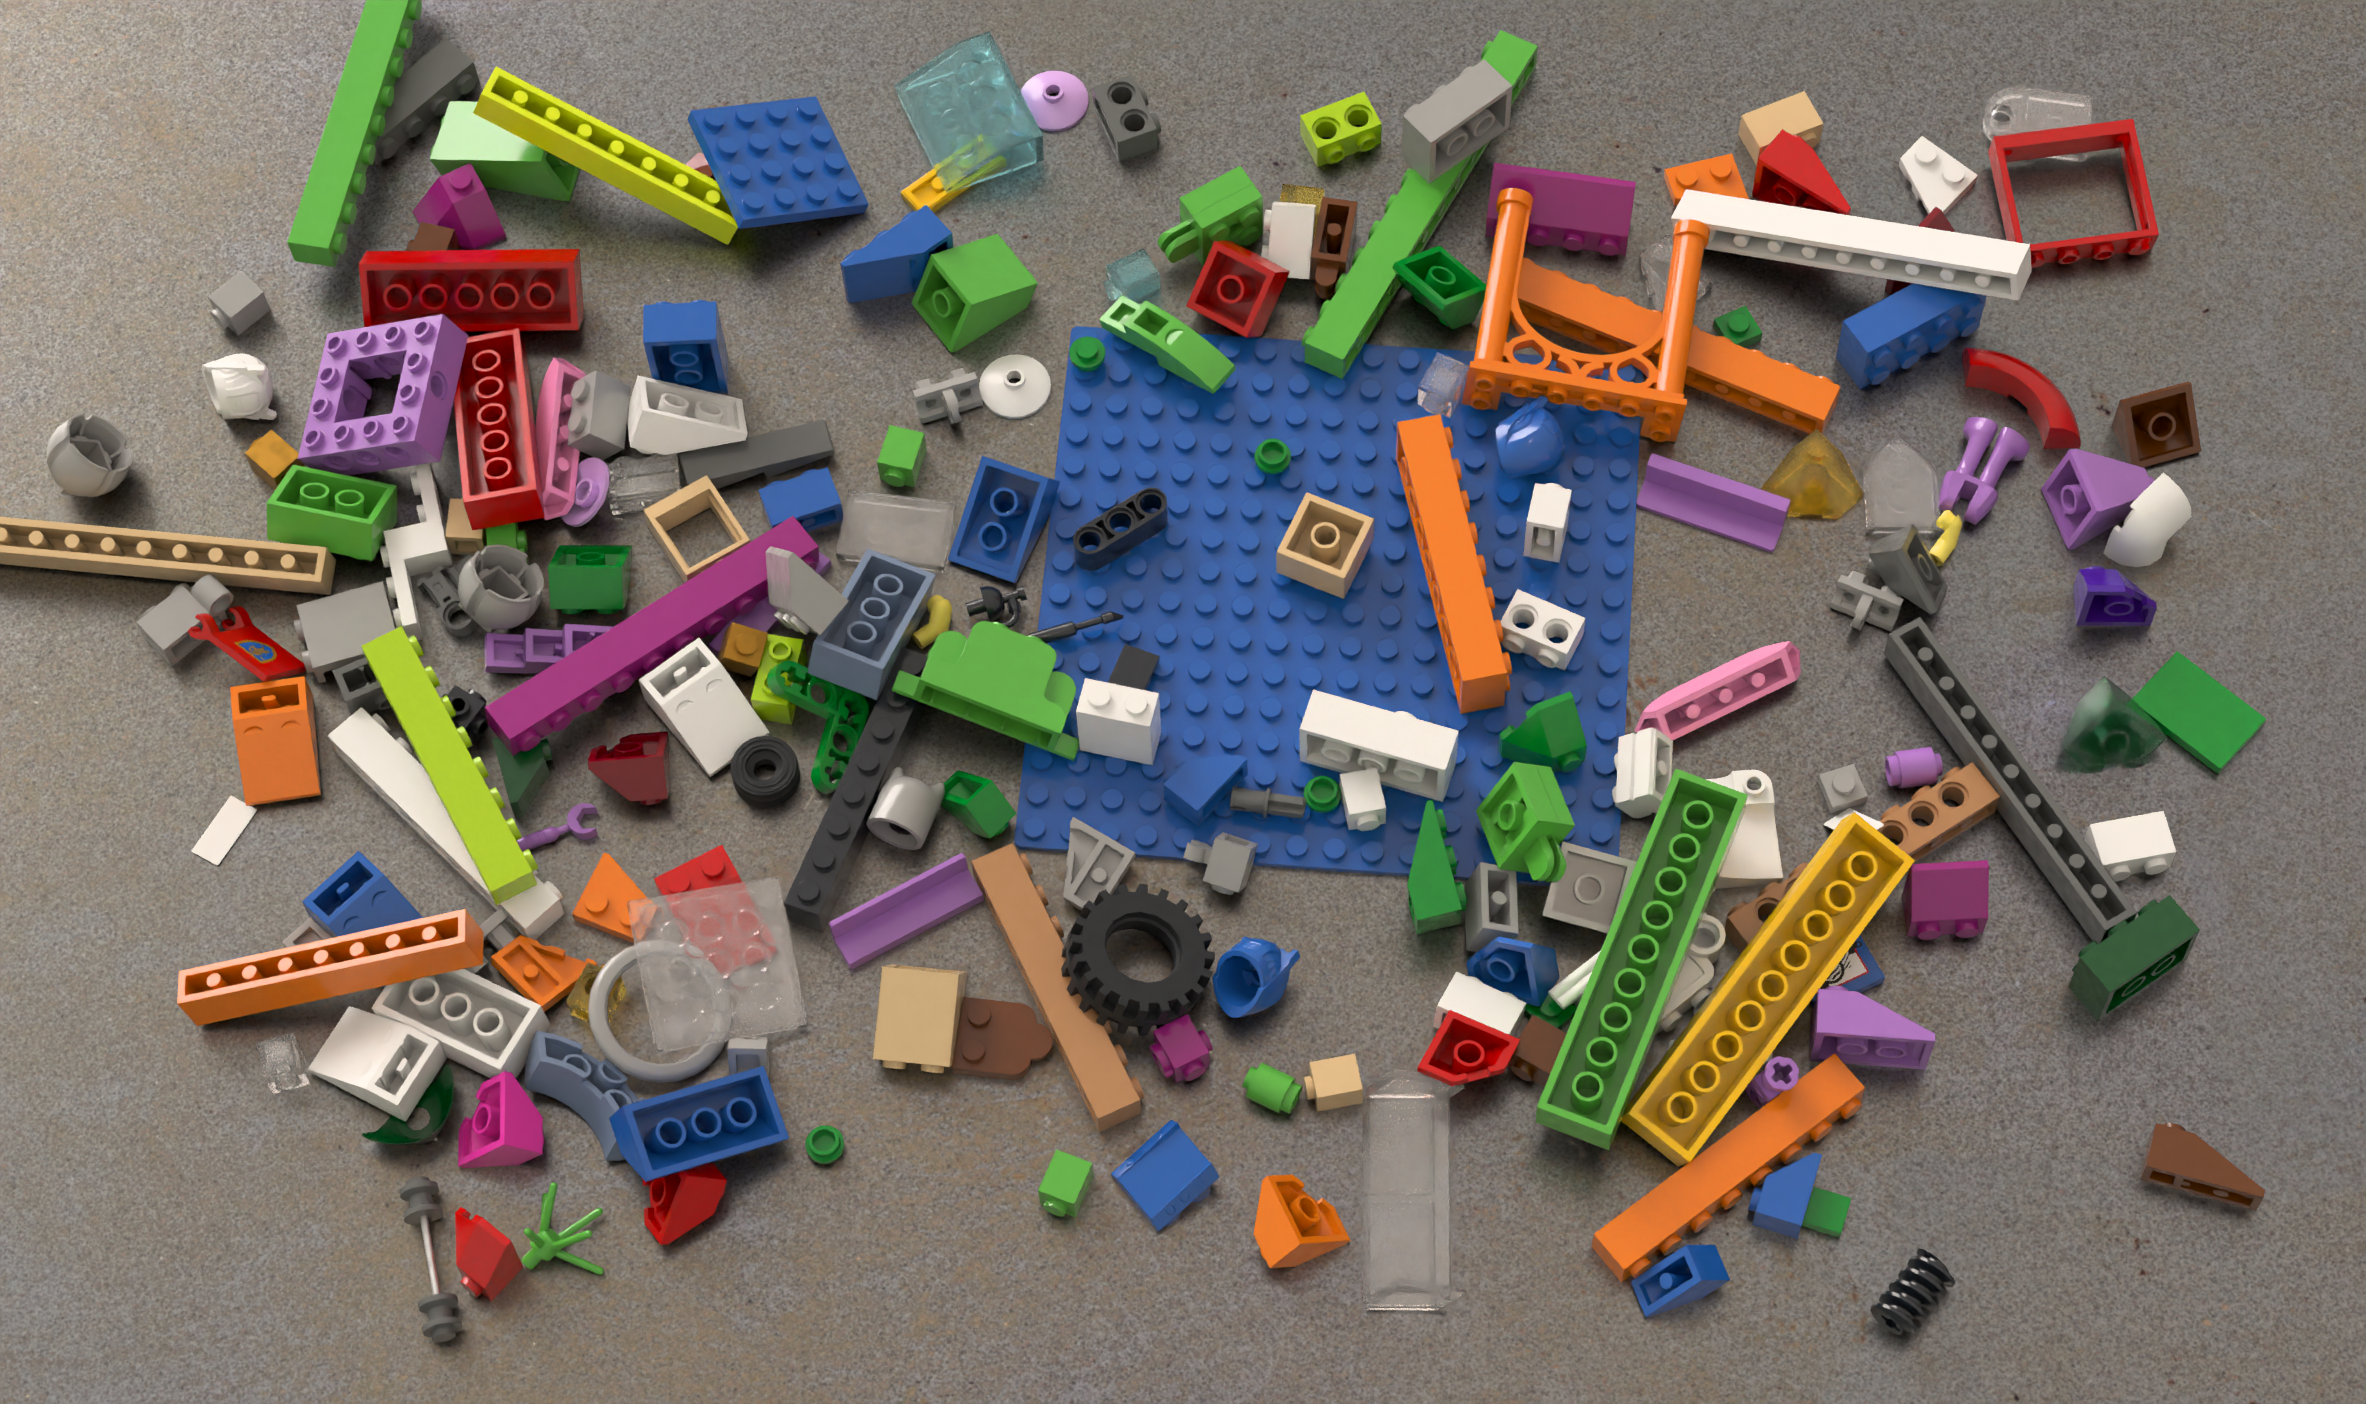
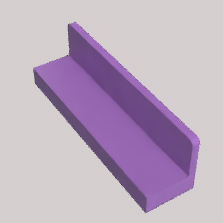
M1652 453L1647 463L1645 480L1636 500V506L1744 544L1773 552L1787 519L1791 500Z
M960 853L829 922L832 939L851 971L984 901V896L968 870L965 855Z

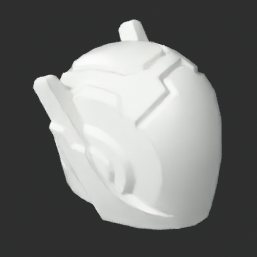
M234 354L202 365V374L217 413L222 414L223 420L241 418L274 420L276 418V411L268 408L273 396L272 378L267 366L258 358L248 354Z

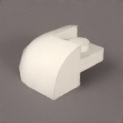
M2164 472L2130 505L2133 510L2126 517L2122 528L2118 525L2113 528L2103 554L2121 565L2130 567L2151 565L2162 557L2167 541L2191 518L2192 514L2188 498L2181 488Z

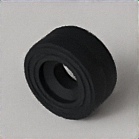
M758 736L749 739L736 750L731 762V776L737 793L744 801L756 807L769 808L786 802L795 793L800 781V769L795 752L786 742L776 737ZM770 764L776 768V772L771 778L763 780L756 777L755 771L759 766Z

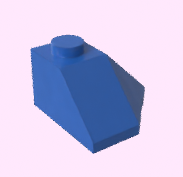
M1498 936L1476 952L1466 962L1468 976L1475 977L1482 981L1483 984L1501 992L1511 993L1519 1000L1526 1002V1004L1539 1007L1546 999L1548 991L1554 987L1560 978L1554 948Z

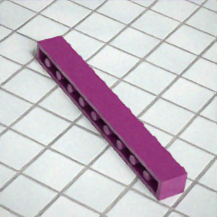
M794 516L788 518L487 705L485 711L488 725L512 755L521 750L529 751L533 749L542 738L553 731L558 732L565 729L572 719L584 712L595 710L604 699L615 692L620 693L627 690L636 679L654 670L697 638L702 639L708 634H716L724 628L727 622L738 615L744 616L750 613L757 603L769 596L765 552L770 546L795 553L814 571L819 562V546Z

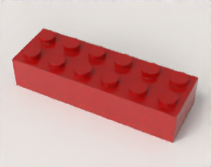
M580 249L366 251L359 262L364 327L444 314L462 331H505L517 328L520 331L579 330L584 319Z
M520 329L468 337L454 397V410L463 503L472 531L544 518L528 357Z

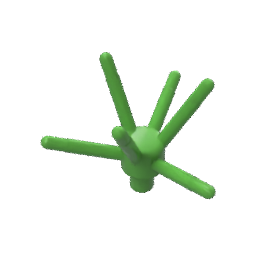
M551 1183L548 1193L542 1194L539 1233L536 1234L530 1228L524 1230V1234L531 1240V1249L522 1257V1263L532 1270L540 1261H550L556 1256L598 1275L603 1274L604 1269L561 1250L564 1247L592 1237L590 1230L575 1235L572 1234L602 1215L603 1209H595L557 1234L549 1228L558 1187L557 1183Z

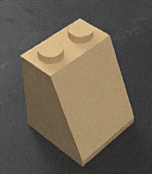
M896 964L882 966L873 1059L883 1060L882 1067L905 1069L906 1063L921 1064L920 1071L944 1073V1066L951 1067L968 972Z

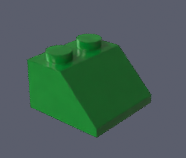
M1439 245L1394 263L1392 268L1402 287L1413 295L1417 302L1423 304L1435 314L1444 325L1449 326L1453 330L1475 321L1484 302L1486 284Z
M559 545L548 566L550 609H560L565 614L580 613L583 609H597V612L601 614L617 613L619 609H624L629 599L632 545Z

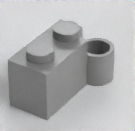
M208 574L200 578L191 587L187 583H181L176 586L170 596L157 606L147 609L142 618L136 623L144 639L172 667L205 641L191 637L188 632L189 628L193 626L199 627L201 631L203 629L201 621L195 618L196 615L202 613L210 614L220 629L222 621L228 619L225 610L232 603L233 595L213 574Z

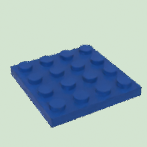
M816 96L691 110L687 120L739 229L865 213L869 203Z

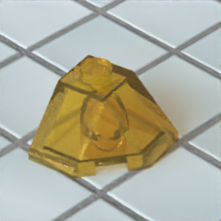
M1818 429L1814 430L1788 452L1760 489L1790 499L1789 517H1800L1801 514L1822 515V518L1838 519L1864 497V493L1843 453Z

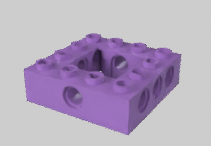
M444 314L327 334L298 459L309 468L347 476L440 462L468 335ZM401 374L392 413L363 418L367 400H370L372 394L371 386L364 380L378 377L390 379L392 375Z

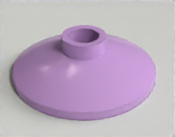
M1046 71L1035 75L1026 82L1019 96L1020 111L1025 120L1035 128L1051 132L1066 130L1076 125L1086 114L1089 104L1088 92L1084 84L1074 75L1063 71ZM1053 93L1058 94L1057 96H1049V94Z
M592 457L578 464L574 504L567 515L561 516L566 524L573 527L586 524L604 504L609 487V470L604 461Z

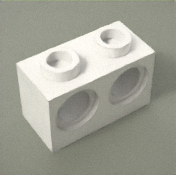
M1517 589L1501 620L1503 641L1500 643L1511 652H1523L1536 658L1539 663L1546 667H1557L1565 671L1584 634L1585 618ZM1524 622L1531 627L1521 629L1516 627L1515 624ZM1560 637L1564 642L1553 643L1549 638Z

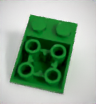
M1433 800L1426 802L1407 883V901L1416 935L1461 924V914L1466 911L1465 904H1467L1462 882L1455 883L1453 878L1454 875H1457V862L1452 845L1445 846L1443 839H1447V825L1443 810H1435Z

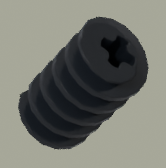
M1918 1248L1917 1256L1911 1257L1907 1263L1908 1267L1901 1269L1899 1272V1279L1892 1280L1889 1285V1291L1881 1294L1879 1298L1880 1303H1875L1871 1306L1870 1311L1876 1321L1893 1334L1901 1335L1903 1330L1910 1334H1916L1918 1328L1912 1319L1925 1323L1927 1315L1921 1308L1924 1307L1934 1311L1937 1307L1931 1295L1944 1299L1946 1292L1940 1284L1953 1287L1956 1283L1950 1275L1948 1268L1936 1256L1924 1249Z

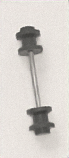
M414 1177L406 1181V1185L399 1190L400 1198L404 1201H409L410 1208L403 1213L404 1222L410 1225H421L433 1295L423 1298L418 1303L419 1311L428 1314L429 1322L423 1325L422 1331L424 1336L432 1338L434 1342H445L455 1338L456 1333L463 1326L461 1319L453 1317L451 1310L458 1305L457 1295L440 1293L429 1223L443 1216L442 1207L433 1204L432 1198L438 1194L439 1187L437 1182L429 1181L428 1177Z

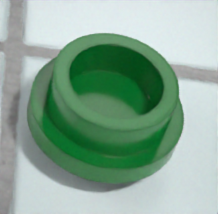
M1081 337L1075 340L1070 347V360L1075 367L1082 371H1094L1105 359V347L1097 338Z
M1278 439L1263 441L1257 447L1254 455L1256 466L1267 474L1283 472L1288 468L1291 461V452L1288 446Z
M1317 776L1311 779L1304 788L1306 805L1311 810L1319 813L1334 810L1341 800L1339 784L1328 776Z
M828 1125L813 1129L808 1134L805 1142L808 1156L820 1164H829L836 1161L842 1155L845 1146L840 1131Z

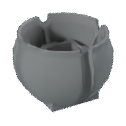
M79 413L63 422L53 432L47 446V458L45 460L60 494L87 497L102 496L116 489L126 478L129 466L133 461V450L130 448L125 449L128 439L113 423L95 414H91L85 419V415Z
M488 545L481 552L477 551L465 563L459 575L458 594L460 603L458 606L487 633L519 626L534 615L542 600L544 578L539 566L536 563L528 565L526 562L527 554L506 545Z

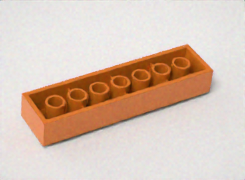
M1438 414L1397 422L1396 461L1460 714L1504 706L1505 692L1510 691L1509 675L1512 674V666L1508 652L1502 653L1500 642L1503 641L1501 622L1499 619L1493 620L1491 609H1495V601L1492 588L1485 587L1483 577L1487 575L1485 560L1482 554H1476L1475 544H1478L1477 529L1474 522L1468 523L1466 512H1470V504L1467 491H1460L1458 480H1462L1459 460L1458 458L1452 459L1450 449L1454 447L1450 427L1444 428L1441 415Z

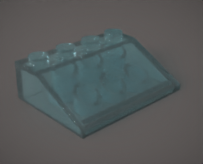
M990 31L955 43L894 85L900 102L946 194L1044 160L1043 134Z

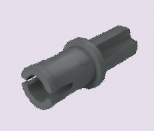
M1233 786L1230 810L1263 814V818H1267L1268 814L1301 819L1305 815L1306 799L1304 797L1272 793L1270 788H1267L1266 791Z

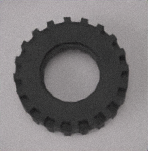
M1122 884L1117 886L1112 896L1105 889L1098 893L1094 903L1089 900L1083 906L1063 947L1061 957L1066 958L1061 971L1062 977H1071L1067 987L1070 996L1080 994L1083 999L1079 1008L1084 1013L1091 1008L1099 1014L1096 1020L1098 1024L1104 1026L1106 1021L1110 1020L1118 1023L1117 1032L1125 1034L1128 1027L1131 1026L1137 1027L1139 1036H1147L1152 1026L1156 1025L1157 1028H1160L1188 1014L1190 1010H1194L1213 971H1210V968L1215 960V952L1207 951L1212 941L1210 932L1200 933L1199 931L1203 919L1199 914L1190 917L1185 912L1188 903L1183 899L1174 904L1167 900L1169 891L1162 888L1157 896L1148 893V885L1139 884L1136 892H1129L1127 885ZM1128 929L1151 934L1159 939L1170 952L1173 960L1172 972L1167 978L1156 982L1147 983L1129 978L1118 971L1108 957L1106 945L1109 937L1117 931Z

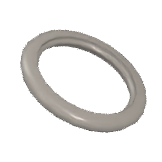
M667 941L641 942L623 949L610 958L599 971L593 983L588 1004L590 1028L597 1045L607 1059L620 1070L633 1077L656 1083L678 1082L697 1075L711 1065L725 1046L730 1034L733 1016L730 994L724 979L713 964L697 951L682 944ZM656 959L674 961L692 970L707 987L713 1004L712 1028L706 1041L698 1051L688 1058L667 1064L645 1062L626 1051L614 1037L608 1022L607 1006L609 995L615 982L623 972L635 964Z

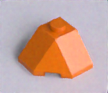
M1293 1174L1266 1176L1262 1180L1253 1235L1260 1247L1261 1255L1266 1260L1269 1268L1295 1267L1346 1245L1351 1241L1335 1207L1324 1198L1316 1201L1302 1190L1304 1183Z

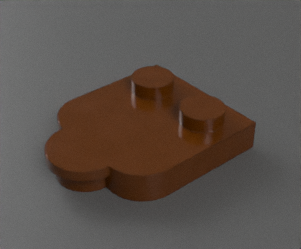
M963 997L952 1064L953 1074L1018 1080L1030 1071L1032 1061L1044 1059L1049 1055L1053 1048L1052 1034L1047 1027L1037 1023L1035 1012L1025 1004Z

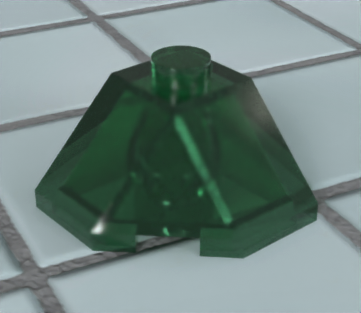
M2104 676L2077 703L2061 747L2063 751L2087 769L2093 770L2104 768V764L2110 763L2142 764L2168 736L2130 695Z

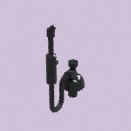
M980 587L983 598L965 603L969 617L987 612L989 620L992 622L1003 614L1005 603H1008L1007 608L1012 617L1009 621L1002 624L1008 628L1013 627L1018 622L1019 614L1022 611L1018 599H1021V601L1027 600L1024 587H1017L1018 590L1003 595L995 587ZM1109 611L1096 618L1076 624L1073 621L1030 633L1029 636L1038 637L1048 644L1074 636L1081 629L1121 620L1123 615Z

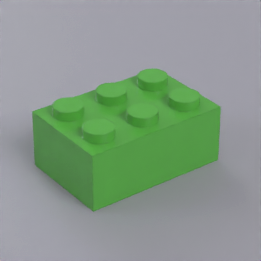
M292 465L266 503L267 539L288 544L327 547L332 553L351 556L359 560L366 559L372 561L385 541L383 531L393 529L397 523V485Z

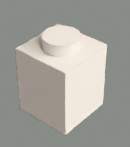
M1377 767L1340 774L1339 786L1348 830L1359 829L1360 831H1369L1377 828L1380 824H1386V805Z

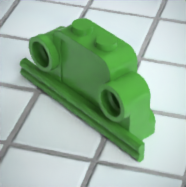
M978 622L972 627L968 639L956 631L941 633L928 652L921 678L899 670L891 690L1074 761L1079 748L1078 738L1062 733L1076 694L1074 681L1065 673L1052 672L1056 662V652L1050 645L1044 643L1038 637L1025 636L1012 631L1002 623Z

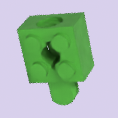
M1238 166L1180 197V224L1162 233L1157 244L1162 252H1165V256L1171 263H1176L1194 253L1202 266H1204L1214 241L1230 240L1240 246L1250 245L1263 234V196L1242 167Z
M1513 762L1476 809V813L1499 869L1530 873L1534 881L1558 882L1564 875L1567 866L1559 845L1575 824L1552 768Z

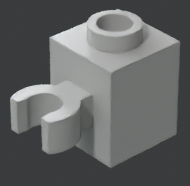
M1223 832L1215 838L1213 847L1192 839L1191 843H1187L1183 858L1208 864L1203 881L1211 883L1212 889L1217 892L1233 895L1234 891L1239 893L1247 885L1258 843Z

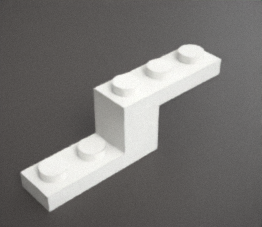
M431 463L415 465L416 473L410 474L415 496L421 495L423 504L417 505L420 523L383 531L386 545L380 547L384 567H391L392 577L386 578L391 599L397 598L399 607L392 609L396 628L402 626L407 637L415 635L417 641L422 640L423 636L410 576L431 572L437 566H443L444 568L453 566L451 553L445 538L446 529Z

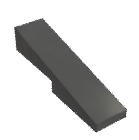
M823 419L748 437L744 441L682 453L679 456L687 485L707 475L714 487L719 489L763 472L767 478L833 455L835 451L827 423Z

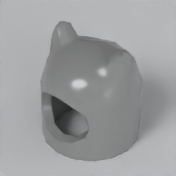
M896 767L890 772L866 822L868 829L875 836L893 846L908 850L920 849L924 844L944 797V784L938 782L930 786L919 779L904 776L903 769ZM889 822L906 829L911 834H898L891 829Z

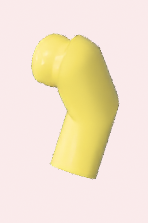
M1945 510L1936 521V525L1944 530V533L1929 551L1936 566H1942L1957 546L1962 520L1959 515L1955 516L1950 510Z
M934 595L929 598L926 604L930 612L929 623L912 635L914 641L921 649L934 642L938 635L949 630L952 606L949 600L944 599L940 595Z

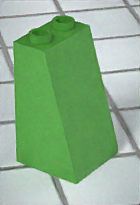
M449 102L445 116L441 120V128L436 142L432 146L430 161L441 175L471 163L484 187L560 201H570L580 168L475 115L473 112L477 102Z

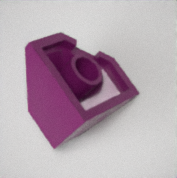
M471 163L438 177L412 211L419 225L421 222L455 229L459 245L463 250H481L506 238L505 231L490 198Z

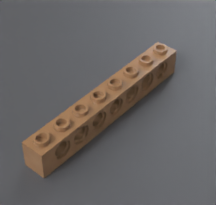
M1973 762L1962 769L1959 766L1951 769L1942 777V782L1934 787L1924 786L1911 797V801L1904 806L1894 805L1881 816L1879 822L1883 823L1884 826L1879 828L1878 831L1886 838L1895 839L1899 843L1896 846L1915 860L1914 863L1993 814L1996 811L2000 795ZM1943 800H1954L1959 806L1949 807ZM1913 819H1924L1929 823V826H1918L1913 822ZM1807 862L1797 866L1789 874V878L1782 883H1770L1760 891L1758 898L1748 904L1743 901L1728 912L1725 934L1740 953L1743 952L1764 924L1759 917L1770 915L1806 868Z

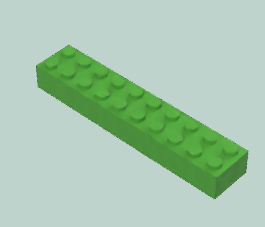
M1675 768L1537 1105L1536 1123L1601 1148L1610 1149L1745 813L1747 794Z

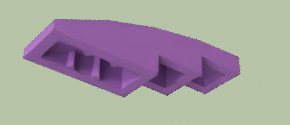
M565 624L563 630L526 628L523 635L486 633L484 639L485 672L540 673L613 627Z

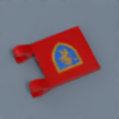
M241 606L229 608L228 611L235 615L236 622L234 623L231 619L223 620L221 623L222 627L227 631L220 632L214 618L207 613L197 614L195 617L201 621L203 625L202 631L197 626L190 627L188 630L190 636L195 639L211 641L263 682L306 671L302 661L255 627L247 611Z

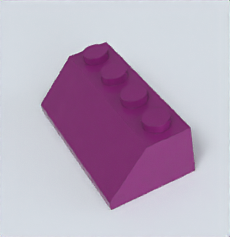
M1494 163L1485 236L1495 237L1498 220L1496 204L1499 192L1507 188H1518L1527 191L1533 197L1532 212L1529 216L1525 242L1536 246H1560L1572 251L1581 249L1596 251L1608 256L1616 254L1626 256L1636 182Z

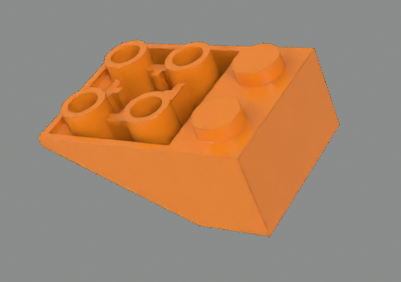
M305 676L230 687L232 720L246 806L321 795L314 701Z

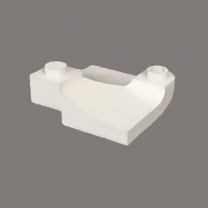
M1759 770L1732 771L1731 774L1722 778L1706 779L1748 795L1745 813L1716 882L1715 889L1769 885L1773 882H1777V884L1782 883L1783 873L1774 815L1775 801L1770 778ZM1757 784L1760 789L1751 790L1747 785Z

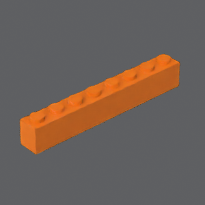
M463 909L179 971L177 1004L197 1026L479 966L483 965V931L468 911Z
M1835 1053L1800 1078L1792 1089L1783 1091L1691 1160L1690 1163H1687L1594 1233L1591 1247L1621 1283L1631 1275L1634 1279L1651 1267V1260L1661 1252L1665 1256L1673 1252L1682 1243L1681 1237L1690 1230L1696 1233L1707 1226L1713 1219L1711 1214L1719 1208L1723 1207L1727 1210L1735 1205L1743 1196L1741 1192L1748 1186L1753 1184L1755 1187H1758L1764 1183L1766 1176L1773 1173L1771 1169L1781 1161L1784 1164L1790 1163L1803 1151L1801 1146L1811 1139L1817 1142L1826 1136L1833 1128L1831 1124L1841 1116L1844 1119H1848L1854 1115L1862 1106L1861 1099L1865 1087Z

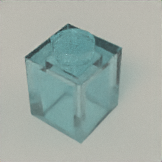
M1144 248L1106 265L1107 280L1103 281V285L1111 301L1118 300L1123 295L1139 304L1161 294L1160 274Z

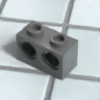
M1132 74L1092 88L1095 111L1118 161L1158 148L1157 134L1161 133L1159 119L1156 113H1149L1147 108L1149 101L1146 91L1142 85L1137 87ZM1138 129L1139 131L1132 132L1130 130Z

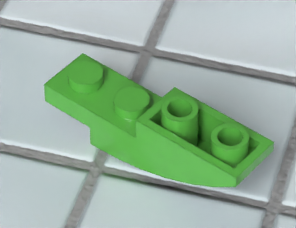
M1121 295L1099 319L1102 328L1156 356L1159 366L1212 394L1236 370L1235 365L1206 339L1174 316L1146 300L1140 305Z

